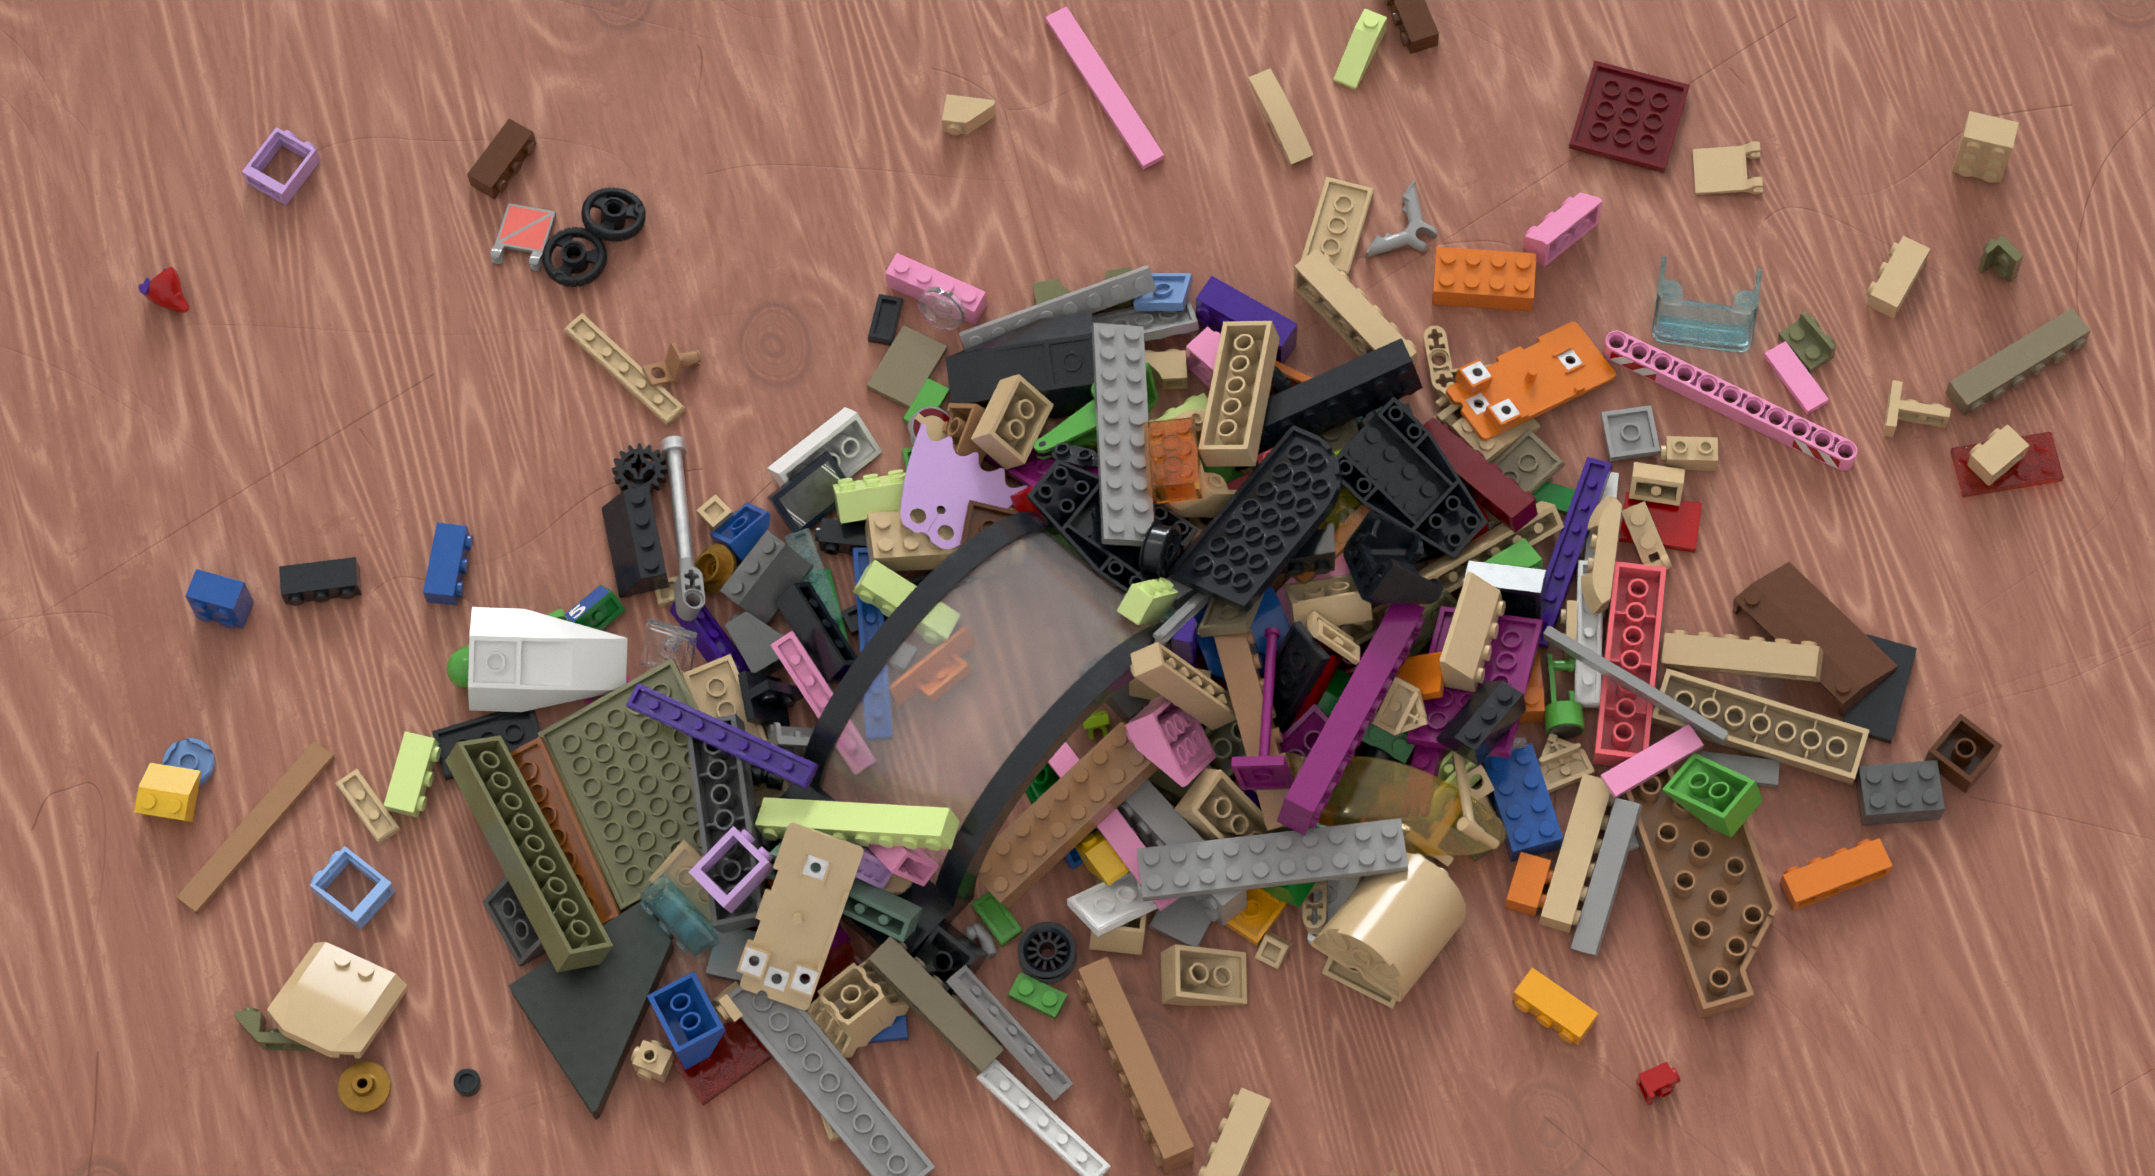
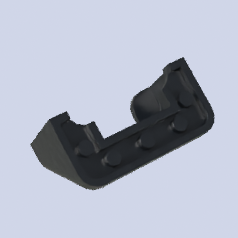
M1369 511L1345 544L1343 551L1344 559L1360 597L1370 604H1432L1440 599L1444 590L1439 580L1435 578L1428 580L1420 576L1416 570L1414 563L1424 553L1423 541L1420 535L1383 516Z

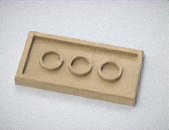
M1326 177L1301 260L1318 249L1322 254H1327L1332 259L1334 266L1339 271H1344L1349 276L1374 188Z

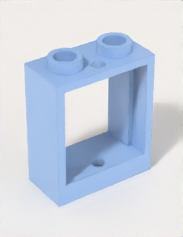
M345 846L341 851H336L331 856L329 864L323 871L319 870L313 876L310 884L316 896L359 930H362L395 893V889L389 880ZM349 863L376 884L352 912L325 891Z

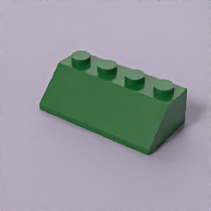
M1336 668L1326 691L1317 705L1328 717H1330L1351 678L1350 674L1339 668ZM1374 724L1368 725L1362 740L1371 746L1383 749L1393 758L1404 764L1415 747L1413 744H1407L1406 737L1408 732L1395 736Z

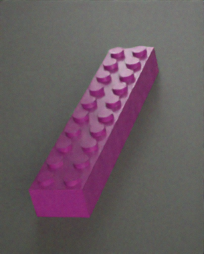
M1418 604L1390 605L1283 801L1277 822L1304 836L1309 828L1315 829L1323 808L1327 807L1332 797V792L1339 785L1346 766L1348 767L1351 763L1357 746H1360L1366 734L1365 731L1368 725L1372 724L1379 705H1382L1390 685H1392L1395 677L1398 676L1401 665H1404L1410 653V648L1412 645H1415L1421 633L1420 630L1426 620L1422 618L1424 607Z

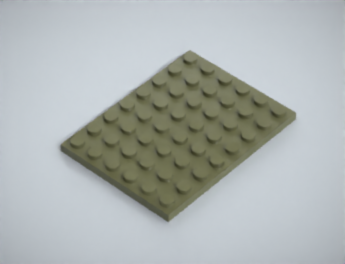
M673 658L537 733L538 736L544 739L594 855L620 910L623 912L642 900L645 901L661 892L658 887L649 881V878L683 839L703 855L686 734L626 707L636 684L639 683L699 710Z

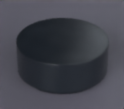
M462 1069L454 1077V1087L460 1095L471 1097L480 1090L481 1079L475 1070Z

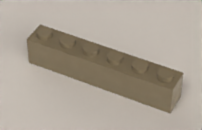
M2071 308L1950 381L1946 394L1963 416L1971 411L1975 413L1983 408L1990 399L1995 401L2002 397L2006 392L2005 390L2010 387H2019L2026 381L2028 376L2032 374L2036 376L2043 372L2048 364L2060 362L2071 350L2078 351L2087 344L2090 329L2074 309Z
M890 936L865 962L977 1074L983 1072L1004 1050L1000 1046L1002 1043L992 1032L988 1034L982 1027L983 1022L974 1013L969 1014L963 1008L964 1003L955 994L951 996L944 989L945 984L936 975L932 977L925 970L927 967L917 956L913 958L906 951L908 947L904 942Z

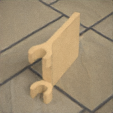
M1750 142L1741 146L1693 149L1695 195L1737 192L1762 194V177L1747 179L1746 158H1760V142Z

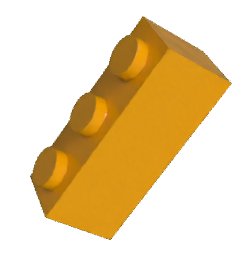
M1531 968L1516 988L1512 998L1518 1009L1525 1013L1529 1011L1537 1017L1536 1020L1546 1028L1552 1027L1559 1032L1560 1038L1567 1043L1573 1042L1577 1046L1594 1025L1598 1016L1595 1010L1534 968Z

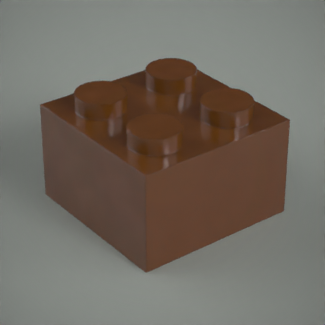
M1960 713L1928 750L1924 761L1937 760L1939 773L1964 793H1967L1997 758L2002 744Z

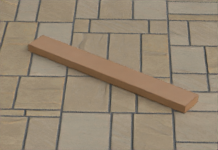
M313 741L176 898L198 915L335 759L334 755L316 741Z

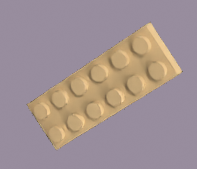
M731 654L683 673L684 680L701 712L714 718L736 714L744 721L747 733L768 742L762 725L747 722L738 678L739 672ZM784 780L782 791L767 789L765 784H762L760 787H753L756 809L761 807L764 797L779 798L788 789L786 781Z

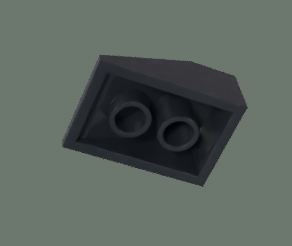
M949 922L937 924L916 954L926 965L927 968L925 970L932 977L936 975L945 984L944 989L951 996L953 994L957 996V994L946 981L965 965L975 975L989 955Z

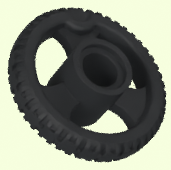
M609 187L594 191L586 198L582 206L581 218L585 228L593 236L604 241L621 242L633 238L642 230L645 224L646 211L642 201L634 193L622 188ZM592 207L601 210V225L599 226L590 216ZM626 219L635 220L633 225L623 229Z
M572 227L557 232L548 240L543 250L542 260L546 273L553 281L566 287H581L592 283L593 280H596L602 274L606 266L607 251L603 241L593 236L586 228ZM583 238L589 240L596 248L586 251L585 246L581 242L572 241V239ZM558 246L562 248L561 256L564 264L554 269L551 258L554 249ZM573 255H579L577 259H570ZM589 263L595 265L588 273L571 277V273L579 274L585 271Z

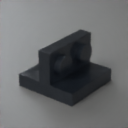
M743 671L738 674L747 722L763 726L774 725V722H778L781 726L789 727L790 722L787 708L794 706L796 701L804 698L799 688L782 683L781 679L749 671Z

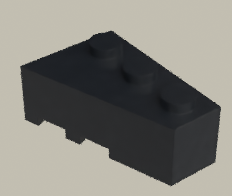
M1334 522L1326 524V529L1316 530L1281 573L1298 576L1304 572L1327 574L1330 571H1335Z

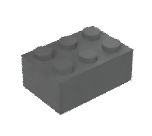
M1937 760L1858 767L1855 783L1862 826L1941 819L1945 807Z

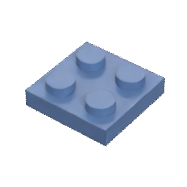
M1151 273L1157 290L1137 297L1133 302L1135 311H1184L1193 282L1192 273Z

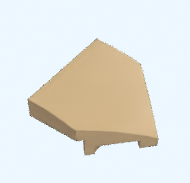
M1395 677L1372 724L1395 736L1427 725L1428 720L1420 689L1399 677Z
M1549 734L1545 748L1538 761L1548 793L1580 782L1583 773L1595 776V770L1585 750L1581 748L1580 743L1574 744L1558 738V735Z

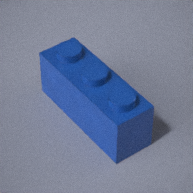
M437 522L423 590L428 603L457 606L458 598L463 596L464 582H462L463 574H467L469 560L466 559L468 550L471 551L473 547V535H470L467 526Z

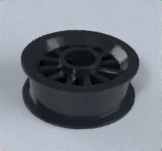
M1159 519L1151 523L1143 539L1140 551L1139 567L1143 575L1154 573L1158 574L1159 578L1167 579L1169 577L1167 572L1177 562L1181 549L1182 531L1178 524L1170 527L1163 525V522Z
M1041 922L1031 926L1023 933L1018 944L1020 967L1026 975L1045 984H1052L1065 979L1072 972L1077 958L1076 944L1072 934L1062 925L1053 922ZM1044 949L1054 951V954L1050 957H1044L1040 953Z

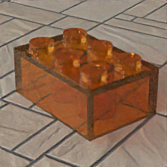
M1195 417L1144 422L1147 488L1150 498H1153V504L1203 499L1201 462L1198 451L1199 433Z

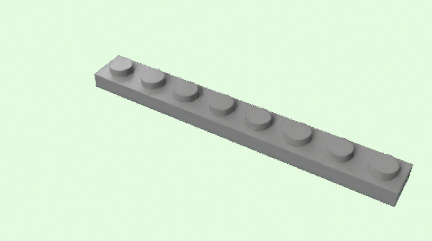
M1146 265L961 331L959 335L964 348L968 349L1043 318L1085 312L1095 313L1151 293L1157 289L1149 266Z

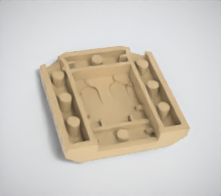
M318 942L313 944L267 1009V1016L269 1019L272 1018L283 1036L328 1057L339 1058L340 1054L354 1055V1058H361L407 992V984L396 973L330 943Z

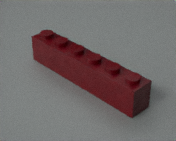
M1433 417L1424 424L1435 438L1472 498L1514 533L1518 532L1538 515L1536 508L1537 500L1529 491H1523L1512 477H1506L1496 464H1490L1479 450L1474 451L1469 447L1467 441L1462 436L1457 437L1452 433L1446 423H1440Z

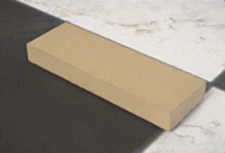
M355 769L336 782L341 793L379 845L401 831L358 769Z

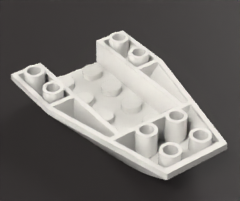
M472 607L468 671L469 711L524 712L608 694L626 684L628 638L527 609Z

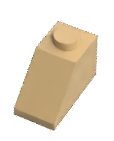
M947 94L942 116L943 132L951 135H968L995 117V100Z

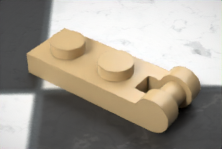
M1645 501L1622 510L1621 514L1642 564L1667 567L1666 570L1672 568L1670 559ZM1657 552L1660 559L1651 562L1648 555Z

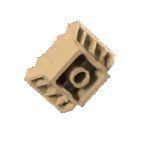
M864 961L859 966L852 963L817 991L819 997L810 1004L807 1013L843 1057L850 1058L855 1053L857 1047L867 1046L874 1036L883 1029L892 1026L896 1016L906 1015L910 1006Z

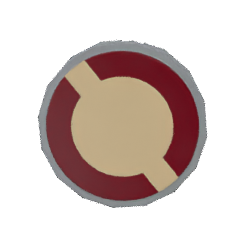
M927 406L919 409L911 416L908 423L911 444L914 446L918 431L923 423L926 425L927 435L932 441L937 442L944 439L946 433L942 432L944 422H949V414L939 407Z

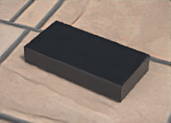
M883 294L878 295L868 334V342L891 346L895 338L904 302L903 298Z

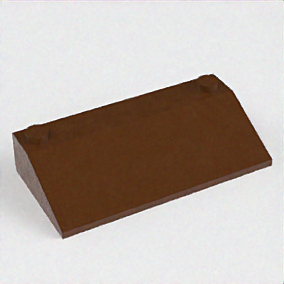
M1790 562L1753 582L1734 598L1733 612L1737 615L1741 610H1744L1774 640L1787 639L1791 641V644H1801V641L1816 642L1817 646H1820L1823 650L1820 682L1818 683L1838 701V714L1840 716L1844 715L1898 668V665Z

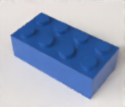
M1533 744L1513 748L1510 758L1488 755L1481 765L1484 767L1495 789L1489 793L1493 809L1496 811V818L1510 861H1517L1520 852L1536 856L1561 849L1563 843L1562 832Z

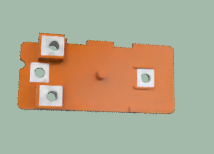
M1569 322L1538 337V343L1524 350L1519 346L1496 357L1497 362L1486 368L1479 359L1458 368L1455 376L1456 383L1447 387L1446 395L1454 405L1458 404L1462 407L1460 413L1482 441L1496 437L1615 379L1616 372L1577 322ZM1566 359H1572L1574 364H1568ZM1479 402L1483 405V407L1478 408L1474 405V403Z

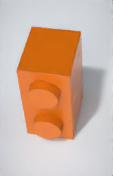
M1520 852L1505 908L1534 917L1538 908L1543 910L1547 894L1542 893L1544 885L1550 886L1554 870L1549 869L1551 860Z

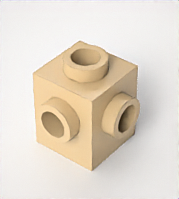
M643 1040L641 1046H636L631 1056L632 1065L635 1072H637V1076L651 1081L653 1078L663 1083L675 1060L673 1052L666 1049L664 1044L656 1040H652L651 1043Z

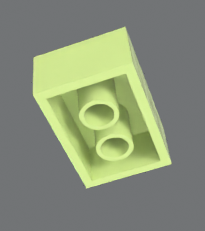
M903 470L889 471L887 476L878 477V474H868L863 476V480L853 481V478L838 480V484H833L832 486L840 523L866 520L868 513L900 511L906 472L903 473Z

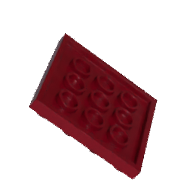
M1594 60L1569 143V149L1665 173L1690 85Z

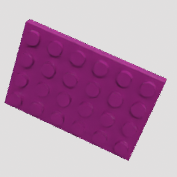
M1441 606L1429 653L1443 651L1456 608ZM1511 615L1499 616L1497 622L1499 624L1498 635L1496 639L1492 638L1490 645L1492 646L1491 657L1489 661H1485L1483 667L1485 668L1483 682L1503 681L1522 692L1525 699L1543 629V620ZM1444 683L1443 697L1423 700L1428 724L1408 731L1406 737L1407 744L1451 750L1436 741V737L1475 692L1445 687ZM1520 718L1489 753V756L1511 757Z

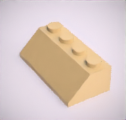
M1471 572L1466 574L1439 662L1445 687L1476 692L1478 683H1483L1485 668L1483 667L1485 661L1490 660L1492 653L1491 641L1492 638L1496 639L1498 635L1499 624L1497 622L1499 616L1502 617L1504 615L1506 603L1502 601L1499 589Z

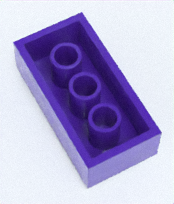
M1211 276L1196 297V318L1202 328L1209 327L1211 330L1221 334L1223 322L1272 321L1280 338L1276 361L1284 364L1297 345V323L1221 280Z

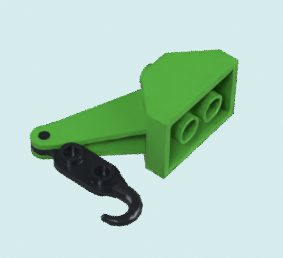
M1145 362L1149 414L1159 398L1150 363ZM1094 383L1091 387L1092 401L1034 442L1036 456L1039 459L1053 457L1054 461L1058 459L1083 470L1098 467V454L1094 450L1082 447L1097 442Z

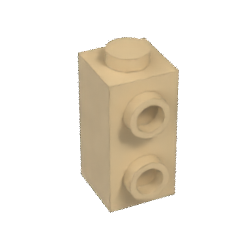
M1667 436L1665 445L1660 446V461H1665L1666 467L1694 471H1716L1718 464V437Z

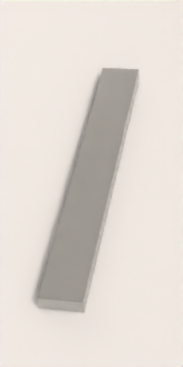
M1547 626L1543 633L1545 641L1683 723L1690 724L1693 729L1724 746L1728 739L1727 730L1555 628Z

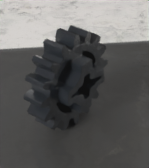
M638 443L637 449H633L629 445V452L625 453L621 450L619 452L621 459H614L616 466L612 468L613 475H615L613 477L614 482L619 484L621 492L626 489L648 485L652 496L651 490L654 488L659 491V482H666L664 474L668 473L667 466H664L666 464L665 457H660L661 454L658 449L652 452L651 445H648L646 449L642 448L641 443ZM640 465H642L640 476L638 477Z

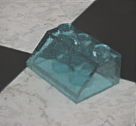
M665 873L640 893L641 907L650 916L654 913L660 920L658 922L659 926L668 935L672 933L678 939L676 943L683 952L687 953L689 951L695 957L719 943L717 929L713 927L712 923Z

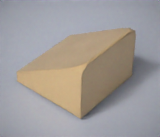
M1268 932L1265 934L1254 958L1279 969L1292 942L1272 932Z

